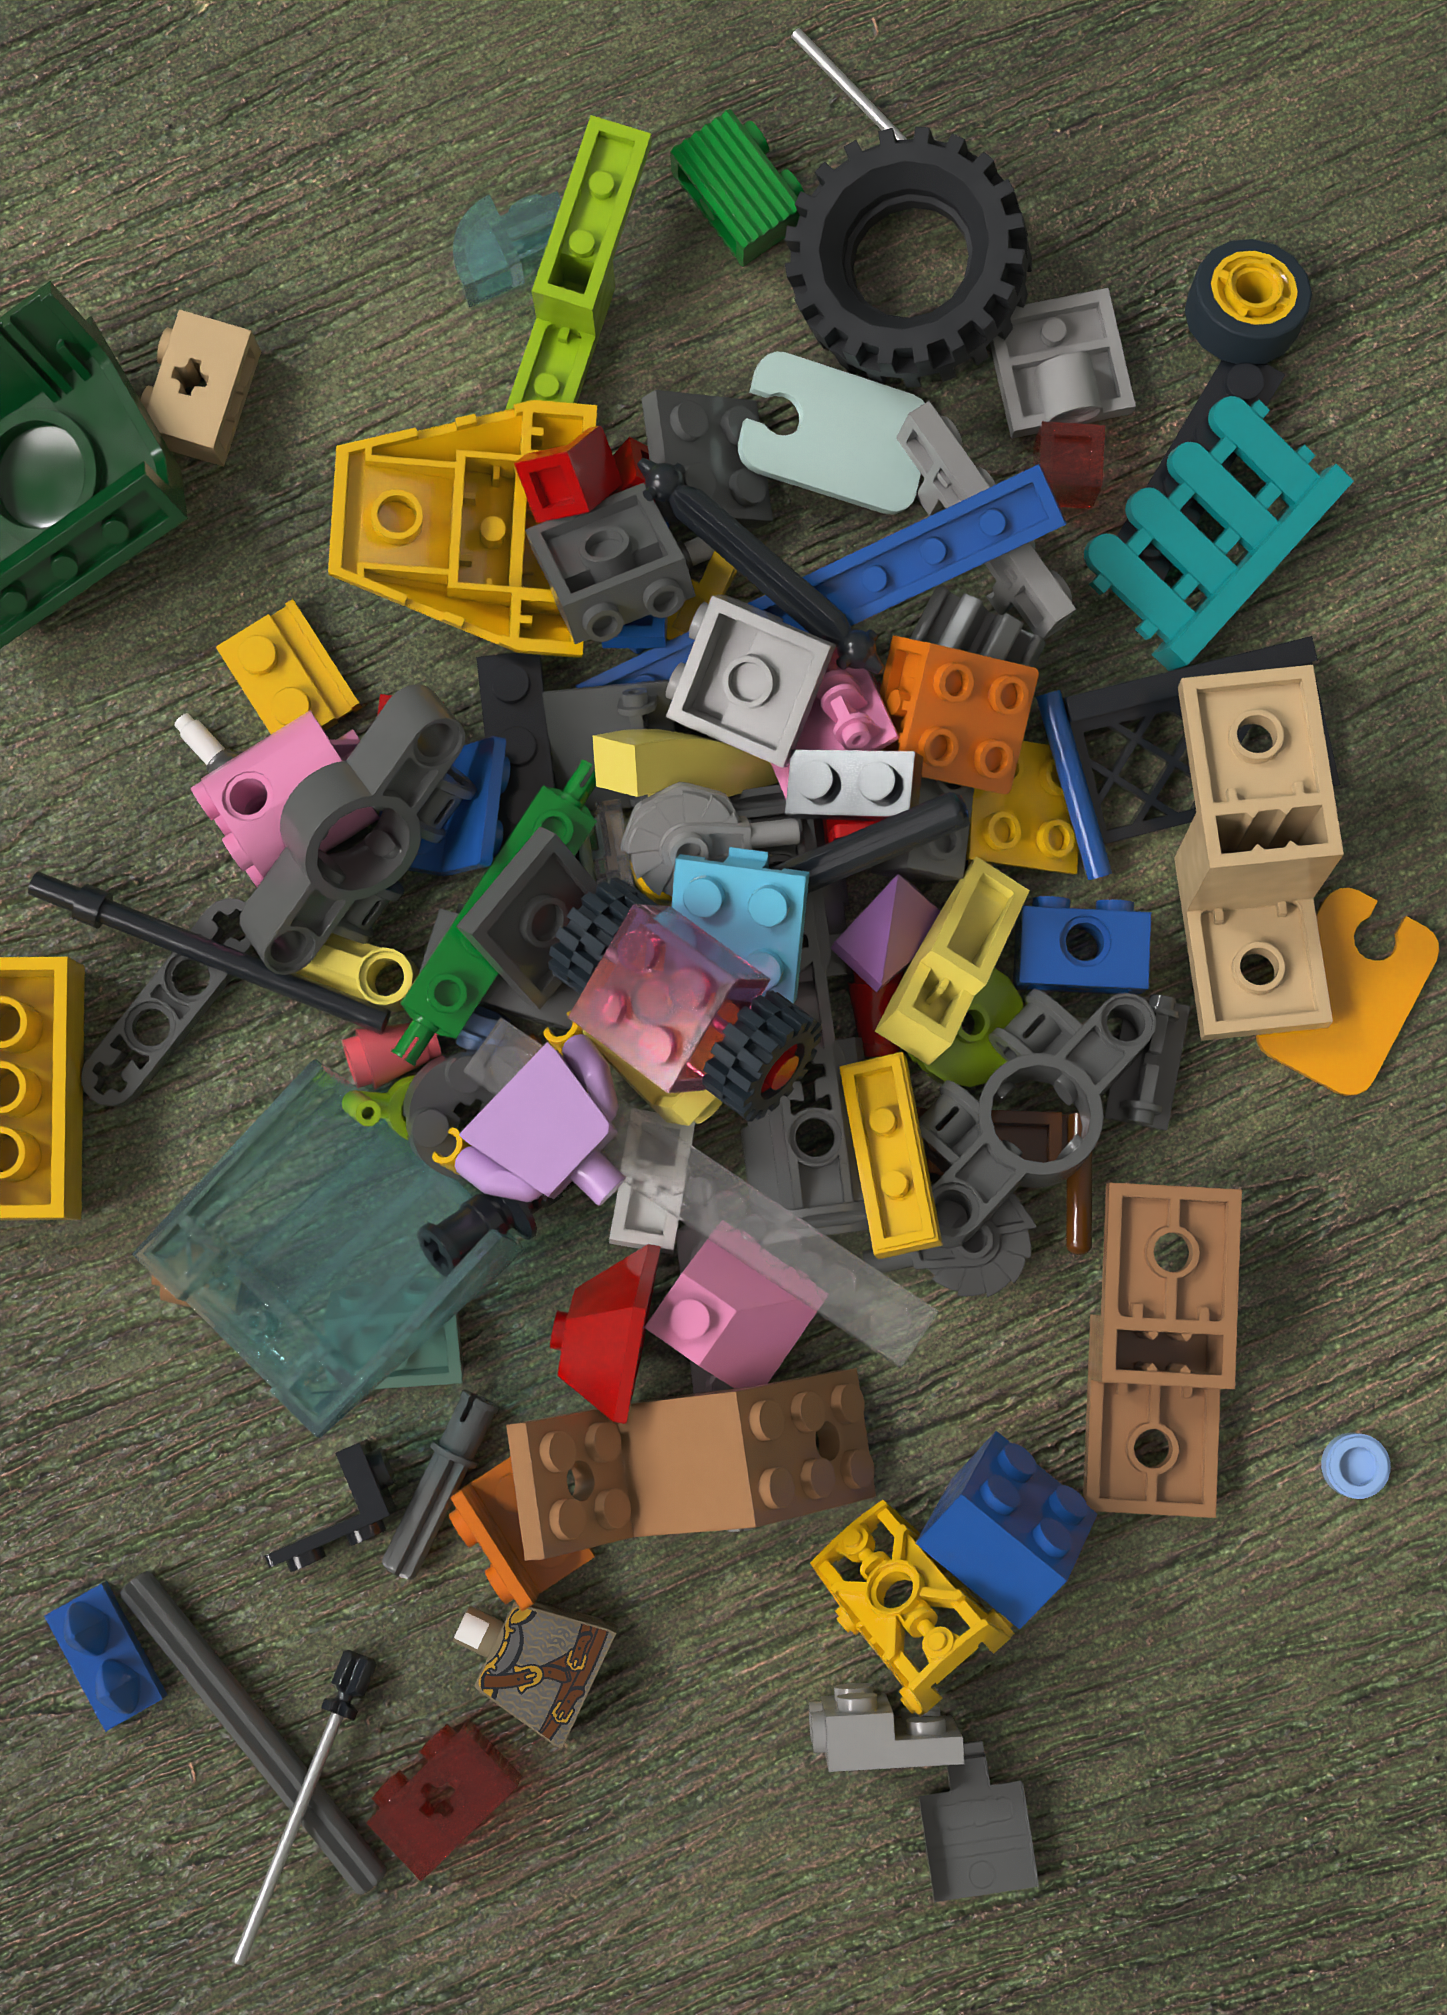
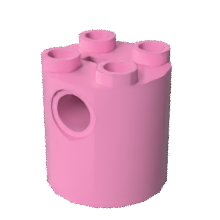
M311 710L204 776L201 778V782L191 787V791L211 820H215L225 835L222 841L240 869L247 872L256 887L259 886L286 847L280 833V819L290 794L301 781L316 770L348 759L360 742L353 729L336 740H330ZM372 807L357 809L340 818L329 829L319 849L327 853L379 820L380 817Z

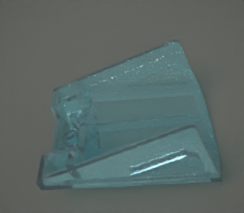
M314 1059L152 1231L132 1255L176 1299L186 1301L272 1387L270 1392L315 1437L321 1438L520 1256L526 1248L509 1231L505 1235L491 1229L447 1277L440 1274L424 1255L417 1238V1231L428 1222L437 1225L458 1211L460 1206L473 1197V1195L456 1179L444 1176L425 1164L411 1149L409 1141L394 1132L385 1119L380 1118L373 1126H363L349 1116L342 1108V1099L349 1091L360 1090L346 1077L319 1060Z

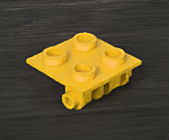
M1023 741L1012 788L1008 794L974 788L966 851L968 866L977 856L992 867L993 864L1076 875L1079 847L1050 745Z

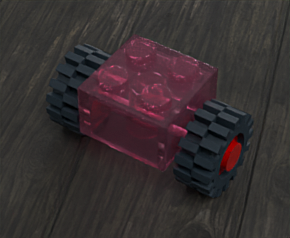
M611 878L609 884L603 881L597 885L595 895L590 891L581 898L583 904L581 908L577 910L573 907L566 916L570 919L567 927H559L555 937L560 942L552 945L549 955L553 957L548 962L549 969L553 971L552 974L580 994L568 1018L667 1093L704 1091L706 1089L744 1119L753 1122L754 1118L759 1120L765 1117L768 1109L771 1112L780 1105V1098L783 1095L788 1097L794 1090L792 1084L797 1078L802 1079L808 1071L805 1068L806 1063L814 1060L817 1053L814 1047L822 1039V1034L819 1033L822 1030L821 1024L778 992L775 993L773 990L767 991L763 997L762 993L771 980L769 977L674 908L657 905L625 880Z

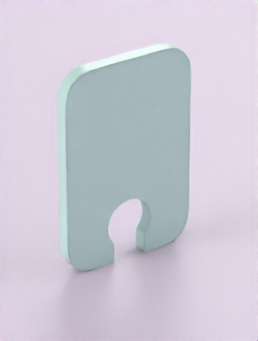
M776 351L770 353L757 364L749 393L765 398L779 396L788 399L797 409L799 425L793 434L786 436L777 435L770 431L765 424L746 418L742 423L738 441V453L742 463L749 470L883 514L894 515L900 513L913 503L921 473L896 437L908 414L925 404L921 398L914 394L786 352Z

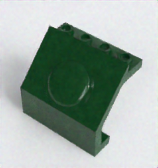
M51 281L0 317V649L188 519L182 473L178 463L92 316L85 320Z

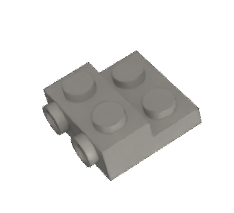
M726 594L712 595L709 604L703 602L699 606L691 622L689 638L695 641L686 664L681 662L677 665L667 685L666 698L672 701L666 717L781 768L787 767L790 763L791 749H795L836 645L783 622L782 618Z
M870 1683L834 1686V1695L821 1696V1701L809 1702L810 1738L813 1745V1753H825L829 1772L964 1764L963 1736L951 1715L941 1716L940 1707L934 1706L921 1717L916 1712L912 1714L905 1707L901 1709V1718H894L885 1692L874 1693L873 1684Z

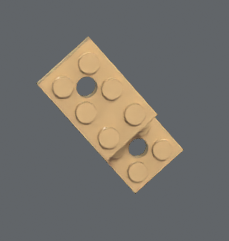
M1305 665L1181 678L1178 692L1196 814L1174 860L1201 1041L1328 1028L1332 1024L1333 1018L1314 897L1338 864L1344 852L1314 666ZM1247 724H1257L1264 727L1272 737V748L1263 753H1253L1246 750L1238 740L1237 730ZM1251 954L1266 957L1274 968L1273 981L1265 985H1256L1246 980L1240 969L1241 959Z

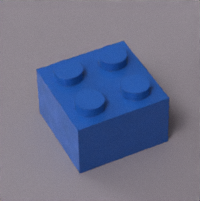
M995 1431L951 1479L915 1544L1013 1625L1021 1629L1067 1582L1098 1514L1087 1505L1085 1499L1075 1489L1062 1485L1036 1464L1033 1456L1025 1448L1011 1443L999 1432Z

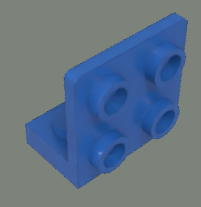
M491 736L463 746L452 766L460 770L474 783L477 792L471 800L463 799L443 827L446 835L440 843H433L421 838L418 853L409 867V871L445 877L491 866L493 858L500 850L503 838V826L501 821L497 820L500 794L505 791L510 777V761L505 756V738Z

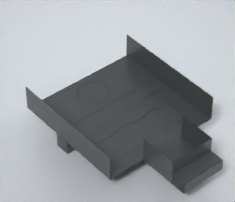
M983 1741L963 1742L964 1764L946 1765L950 1792L918 1796L934 1904L940 1901L1038 1887L1039 1889L1023 1783L1016 1781L990 1785Z

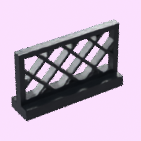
M1309 636L1063 698L1104 844L1191 823L1196 814L1195 801L1190 809L1177 812L1156 799L1174 768L1191 778L1190 767L1179 761L1187 748L1185 732L1171 755L1142 738L1143 733L1155 714L1167 711L1183 721L1178 692L1181 678L1313 665L1312 662L1318 661L1313 637ZM1317 685L1324 735L1329 759V766L1332 784L1334 787L1341 784L1338 776V771L1335 763V758ZM1141 718L1134 732L1119 724ZM1252 724L1244 725L1237 730L1240 744ZM1108 727L1128 740L1110 771L1089 758L1083 732ZM1136 745L1166 763L1148 794L1118 776ZM1093 771L1105 778L1098 791ZM1114 783L1143 802L1129 824L1106 830L1101 803ZM1150 807H1153L1161 813L1165 814L1163 816L1143 820L1147 812L1149 811Z

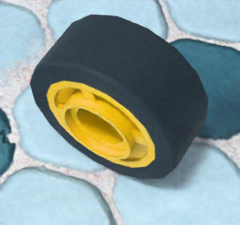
M1256 239L1232 240L1214 248L1198 266L1188 293L1185 314L1189 330L1202 348L1220 360L1235 364H1266L1284 355L1301 331L1309 313L1312 298L1308 274L1294 256L1275 244Z

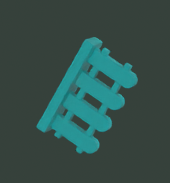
M1229 396L1215 403L1209 411L1208 422L1212 431L1220 438L1218 443L1209 452L1195 442H1185L1174 448L1168 456L1167 469L1172 478L1179 483L1178 487L1168 498L1154 488H1143L1135 492L1127 500L1125 512L1130 523L1138 531L1126 544L1113 534H1101L1090 540L1084 549V561L1087 567L1096 575L1088 585L1099 595L1104 594L1110 588L1136 613L1142 621L1135 630L1145 640L1150 639L1155 633L1163 640L1151 655L1168 671L1187 666L1354 482L1337 464L1318 473L1312 469L1308 463L1316 455L1306 445L1299 447L1295 452L1263 420L1270 410L1260 400L1249 406L1241 398ZM1232 452L1240 457L1266 483L1255 497L1221 465ZM1191 497L1225 529L1213 543L1180 511ZM1280 497L1287 505L1274 517L1267 509ZM1150 542L1184 574L1172 588L1138 557ZM1239 542L1246 550L1233 563L1226 554ZM1197 587L1205 596L1191 609L1184 600Z

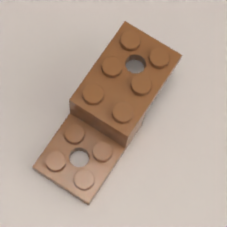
M1106 1183L1101 1315H1090L1083 1498L1087 1505L1096 1512L1216 1518L1220 1390L1235 1389L1241 1189ZM1166 1233H1173L1183 1238L1189 1250L1186 1264L1175 1272L1165 1271L1157 1264L1154 1257L1155 1243ZM1149 1429H1157L1162 1432L1169 1445L1165 1460L1153 1467H1146L1141 1464L1136 1458L1134 1451L1135 1441L1138 1436Z

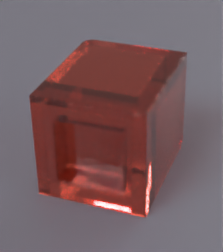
M1042 421L1033 446L1032 467L1041 464L1060 507L1093 508L1103 485L1105 425Z

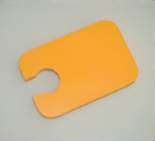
M1339 888L1331 892L1322 901L1316 912L1333 1018L1332 1024L1328 1028L1256 1035V1042L1260 1050L1268 1057L1343 1096L1358 1095L1366 1091L1373 1083L1432 971L1439 954V943L1435 934L1426 926L1405 916L1395 932V946L1392 953L1384 960L1374 961L1365 958L1355 946L1354 935L1359 924L1371 916L1378 901L1352 888Z

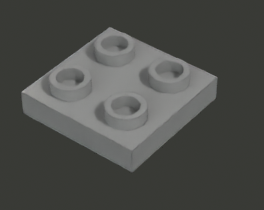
M1109 288L1025 304L1024 308L1016 306L1010 318L1013 330L1006 340L997 335L990 342L1011 439L1130 415L1136 407Z

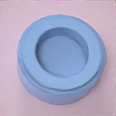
M1345 1433L1335 1437L1326 1446L1321 1459V1469L1327 1484L1337 1493L1354 1499H1364L1377 1494L1385 1486L1390 1475V1459L1386 1449L1375 1438L1361 1433Z

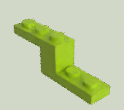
M593 115L590 116L531 291L536 320L505 410L512 409L514 404L530 400L578 402L616 288L613 259L652 145L651 133Z

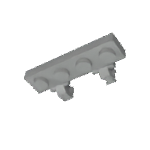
M930 401L908 414L896 439L924 477V481L915 497L929 516L944 507L948 508L996 485L990 474L981 467L976 468L962 448V438L954 423L946 416L940 417ZM1034 540L984 563L996 579V583L992 587L993 592L987 595L986 598L998 615H1004L1015 606L1034 635H1039L1044 640L1058 632L1075 612L1076 608L1072 604V595L1067 583L1057 572L1048 570L1035 551Z

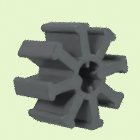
M944 587L935 588L909 638L1029 667L1035 666L1046 645V641L1039 635L1022 630L1021 628L1024 623L1007 613L995 615L983 606V601L966 593L959 598Z

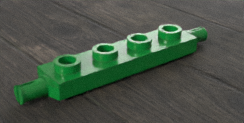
M581 759L578 768L562 791L544 785L540 788L492 861L491 866H489L400 1002L413 1020L391 1052L402 1058L414 1038L417 1037V1041L404 1059L406 1062L415 1066L434 1034L457 1038L498 975V972L456 927L539 827L555 833L575 856L597 823V820H595L588 808L584 806L596 787L595 769H593L582 788L580 787L581 782L593 765L590 762Z

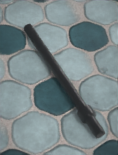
M39 871L34 874L29 884V895L71 911L72 919L96 929L104 924L379 1034L385 1031L389 1022L391 1010L297 973L275 974L266 967L262 959L113 901L112 893L95 886L85 884L80 888Z

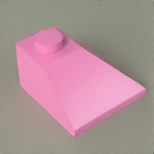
M722 1219L679 1276L644 1328L734 1389L768 1384L829 1293Z

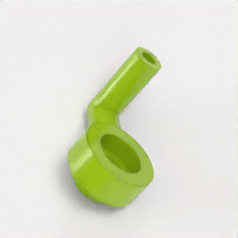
M416 1075L401 1078L390 1087L387 1093L349 1091L342 1099V1108L349 1116L363 1126H373L380 1118L385 1119L394 1132L408 1140L406 1117L403 1116V1101L407 1089Z

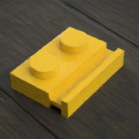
M293 599L285 603L286 606L273 615L267 614L216 646L219 654L270 734L278 731L309 710H311L323 730L326 731L336 725L338 720L352 711L355 713L362 708Z

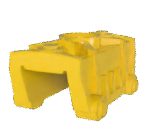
M882 1499L840 1532L810 1564L839 1605L835 1610L839 1616L836 1618L837 1621L848 1633L850 1631L854 1635L861 1633L903 1686L899 1690V1693L902 1695L901 1702L912 1714L916 1712L921 1717L943 1699L933 1684H938L976 1651L981 1642L994 1654L1015 1633L1010 1629L1013 1625L1000 1613H997L993 1608L988 1611L963 1582L915 1544L921 1533ZM880 1522L894 1536L892 1560L883 1551L874 1552L875 1540L871 1533L878 1528L877 1524ZM843 1557L848 1558L852 1562H862L860 1573L867 1582L847 1581L833 1566V1563L835 1561L839 1562ZM902 1580L913 1582L911 1596L904 1604L895 1608L884 1606L886 1592L893 1584ZM931 1606L954 1608L969 1625L970 1629L961 1636H958L946 1627H935L938 1616ZM905 1629L914 1638L924 1637L922 1649L929 1664L922 1671L904 1651Z

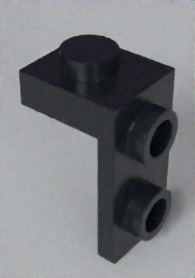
M366 1439L335 1453L360 1513L266 1554L264 1557L269 1568L286 1561L289 1571L293 1572L327 1557L322 1546L323 1544L346 1535L350 1546H353L387 1530L382 1519L397 1511L388 1489L389 1486L396 1484L390 1462L381 1447L372 1451L369 1441Z

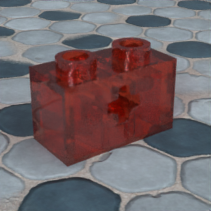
M469 1719L456 1731L446 1723L418 1751L426 1759L425 1762L408 1778L399 1769L371 1797L378 1808L374 1810L366 1823L420 1881L429 1875L518 1787L522 1777L514 1766ZM448 1781L455 1789L449 1800L451 1805L443 1800L434 1807L427 1800L432 1790L431 1784L439 1788Z

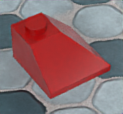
M647 1244L575 1288L569 1312L557 1310L555 1315L550 1349L561 1351L557 1376L613 1422L627 1424L646 1335V1328L644 1327L648 1323L661 1246Z

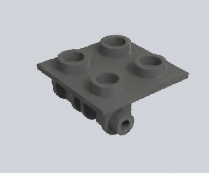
M669 679L543 691L542 697L556 789L561 791L564 789L578 768L581 759L593 764L581 782V788L593 769H595L592 735L632 729H660L676 732L675 722L666 717L672 701L666 698ZM596 786L584 806L589 811L635 807L637 803L647 798L648 794L635 797Z

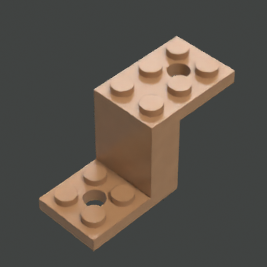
M857 1368L826 1372L759 1386L635 1400L631 1402L627 1424L613 1422L597 1408L506 1425L525 1561L552 1558L633 1537L756 1528L876 1497L873 1479L874 1463L869 1452L864 1419L865 1403L859 1386ZM816 1432L819 1438V1451L816 1447ZM570 1469L575 1478L573 1495L570 1494L567 1485V1474Z

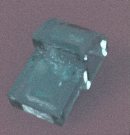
M557 191L544 197L539 194L524 197L510 207L509 213L502 216L499 215L489 194L476 202L465 213L454 236L453 258L461 291L469 308L525 283L520 259L546 248L562 202Z

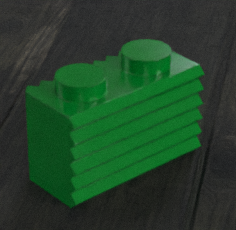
M728 109L721 116L715 117L711 123L705 124L701 130L695 131L691 137L685 138L681 144L675 145L670 151L671 172L686 191L688 197L693 200L695 206L700 209L703 217L708 220L710 226L722 238L731 254L736 257L739 265L744 267L783 240L786 236L787 226H797L800 215L794 204L800 192H804V190L790 170L785 168L778 172L767 158L766 154L770 152V149L760 129L751 120L742 125L733 111Z

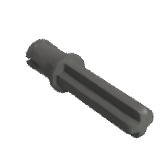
M462 1390L461 1398L440 1441H432L430 1447L435 1452L382 1559V1564L385 1568L401 1578L412 1580L417 1576L453 1503L450 1497L458 1492L469 1468H477L479 1461L475 1459V1456L495 1415L500 1410L497 1404L490 1401L487 1403L488 1399L471 1391Z

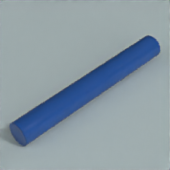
M1061 690L1037 696L1036 700L1087 879L1092 880L1112 874Z

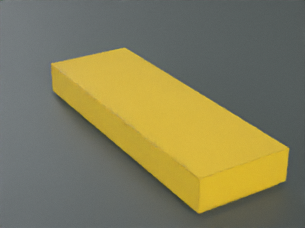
M903 1052L839 1066L874 1255L878 1259L942 1246L943 1243L906 1056Z

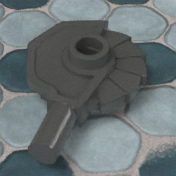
M1012 1193L970 1240L960 1247L951 1249L933 1247L883 1259H878L874 1255L873 1249L863 1251L865 1269L868 1276L914 1267L916 1270L929 1269L935 1275L932 1280L946 1288L958 1291L957 1296H977L986 1293L988 1298L1001 1291L1010 1281L1014 1284L1022 1273L1026 1258L1031 1259V1241L1028 1230L1037 1227L1019 1199ZM944 1200L935 1204L938 1222L941 1225L954 1229L962 1227L967 1223L966 1211L959 1203Z

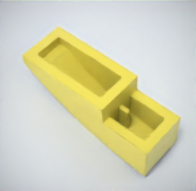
M632 729L592 735L596 786L631 796L640 797L648 794L649 797L678 782H686L725 793L728 797L741 794L746 789L779 783L770 762L721 741L660 729Z
M976 856L964 872L963 879L959 880L928 931L894 992L875 1032L925 1064L930 1065L952 1045L974 996L986 986L1030 890Z

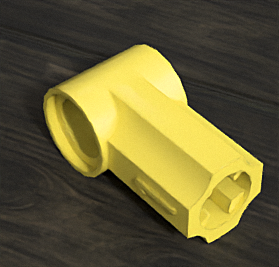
M331 933L314 959L306 967L295 973L393 1012L404 1010L400 1002L419 975L420 970L413 961L395 949L381 948L369 943L362 944ZM392 964L400 965L404 973V981L401 988L389 996L379 995L375 982L380 970Z

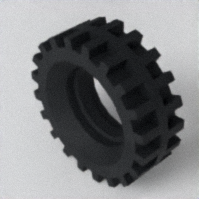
M915 126L914 139L904 140L896 139L893 128L878 131L879 145L862 151L857 140L844 146V150L848 159L833 170L824 162L815 171L820 184L812 196L802 191L800 192L794 204L800 215L797 226H787L785 242L791 251V262L785 263V269L795 294L794 300L816 340L823 349L828 348L835 355L841 366L852 372L854 367L861 369L867 373L871 381L884 385L887 377L902 378L906 387H921L922 376L940 373L943 382L956 378L954 367L970 358L978 366L989 357L985 347L997 335L1006 340L1013 330L1010 318L1016 306L1024 308L1028 297L1025 283L1027 272H1032V256L1028 244L1026 225L1015 191L1009 179L1003 180L998 174L995 162L988 154L983 151L977 157L968 150L965 139L953 133L947 143L934 140L929 127ZM911 208L936 211L955 223L966 240L969 255L964 279L952 298L930 313L910 318L887 315L868 304L857 289L853 270L858 246L868 230L892 213Z

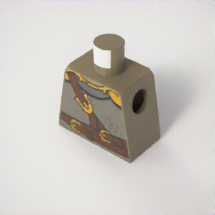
M538 1600L523 1612L517 1603L514 1602L505 1622L469 1606L452 1642L487 1658L474 1686L478 1691L551 1744L562 1749L617 1633L619 1625L608 1620Z

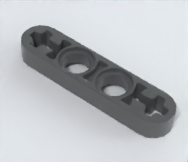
M234 898L216 901L203 913L190 931L218 942L224 933L222 928L217 925L219 920L224 915L231 919L237 918L246 903ZM247 936L240 942L230 937L224 943L226 946L252 955L255 951ZM172 952L87 1059L81 1075L84 1092L91 1100L107 1107L120 1108L135 1101L234 976L207 966L210 980L206 989L194 996L184 995L177 988L176 974L183 964L192 961V959ZM152 1010L162 1011L168 1017L170 1023V1032L167 1038L161 1044L155 1046L142 1044L136 1033L138 1020L146 1012ZM124 1039L132 1050L149 1057V1061L142 1067L139 1062L131 1060L121 1074L123 1080L127 1082L125 1089L122 1092L109 1089L104 1094L101 1088L104 1086L105 1080L99 1072L105 1065L117 1068L128 1056L127 1053L117 1049V1046Z

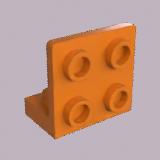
M893 635L879 694L900 738L880 751L917 752L923 757L922 777L1000 794H1008L1013 784L1039 676L1038 670L1034 667Z
M511 1456L450 1497L456 1508L449 1513V1518L456 1531L469 1548L479 1543L491 1562L490 1567L485 1570V1574L492 1588L505 1605L515 1600L522 1612L536 1602L540 1593L596 1556L593 1549L588 1548L552 1558L525 1561Z

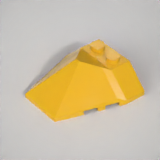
M530 400L514 404L512 409L476 417L475 414L457 417L455 422L418 431L415 427L337 445L328 575L517 653L582 658L584 641L577 644L574 643L556 606L547 579L531 549L525 529L540 523L535 521L514 463L525 454L568 445L586 429L595 427L597 405Z

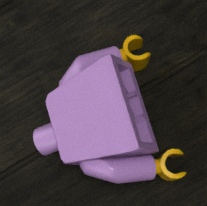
M574 1011L566 1013L572 1020V1027L567 1034L557 1037L547 1027L543 1033L548 1042L462 1132L453 1127L448 1130L449 1134L456 1137V1148L448 1157H444L434 1151L432 1159L436 1163L462 1176L484 1194L523 1202L533 1201L542 1194L555 1199L573 1181L594 1203L600 1206L620 1187L626 1176L600 1152L618 1133L612 1124L619 1104L610 1067L593 1041L587 1035H583L584 1023Z

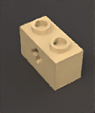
M179 310L173 329L167 327L163 331L157 350V362L161 366L154 387L148 385L145 388L140 400L170 451L224 467L261 354V350L251 330ZM201 378L207 383L206 387L198 386ZM186 387L194 388L191 396L187 395Z

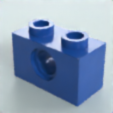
M1054 896L1032 898V906H1022L1015 923L1013 985L1016 990L1037 989L1040 991L1115 995L1129 993L1139 996L1149 989L1151 912L1134 911V902L1126 900L1096 901L1095 909L1070 908L1071 899ZM1081 929L1089 932L1094 937L1097 943V953L1094 959L1082 961L1074 958L1069 953L1066 947V936L1069 931Z

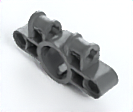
M415 684L397 691L388 700L346 761L332 763L316 770L301 781L287 799L280 819V833L286 847L249 898L240 914V926L266 967L275 974H291L306 967L314 959L331 933L358 943H368L374 935L372 926L390 901H399L404 894V888L398 880L413 863L420 847L421 838L433 843H440L446 835L443 827L463 799L471 800L476 794L477 788L474 783L460 770L452 766L465 744L464 729L437 694L428 686ZM366 807L382 811L375 829L361 843L344 852L329 855L319 849L329 829L340 818L357 809Z
M1033 989L1025 996L1026 1006L1004 1029L995 1028L988 1035L992 1046L1007 1062L1000 1066L989 1078L979 1100L977 1101L965 1089L950 1080L945 1081L939 1087L941 1096L918 1119L925 1156L944 1173L932 1186L934 1202L937 1204L940 1201L951 1200L959 1203L966 1211L967 1223L962 1227L954 1229L947 1228L939 1223L943 1245L938 1247L951 1249L960 1247L970 1240L1019 1186L1028 1188L1052 1186L1068 1179L1080 1169L1095 1147L1102 1130L1103 1107L1101 1097L1140 1056L1155 1032V1014L1146 1000L1138 995L1129 993L1114 995L1105 1001L1087 1022L1082 1025L1050 996L1040 990ZM1116 1017L1125 1018L1136 1028L1137 1039L1128 1042L1118 1040L1109 1032L1107 1021ZM1035 1026H1038L1037 1029L1028 1038L1025 1039V1036ZM1029 1080L1050 1083L1054 1086L1058 1096L1068 1106L1074 1103L1077 1107L1082 1124L1081 1137L1076 1134L1061 1151L1056 1160L1045 1163L1024 1160L1021 1158L1023 1152L1009 1141H1001L996 1135L991 1118L993 1100L995 1099L999 1104L1004 1102L1015 1090L1016 1083ZM953 1116L942 1130L937 1131L949 1117Z

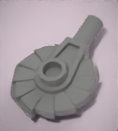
M678 782L643 799L635 805L620 848L621 851L630 853L632 867L637 879L642 877L647 886L659 896L662 892L672 896L675 859L679 854L705 857L709 861L724 862L729 856V847L752 850L799 844L800 832L796 818L749 823L746 816H738L725 793L691 783Z

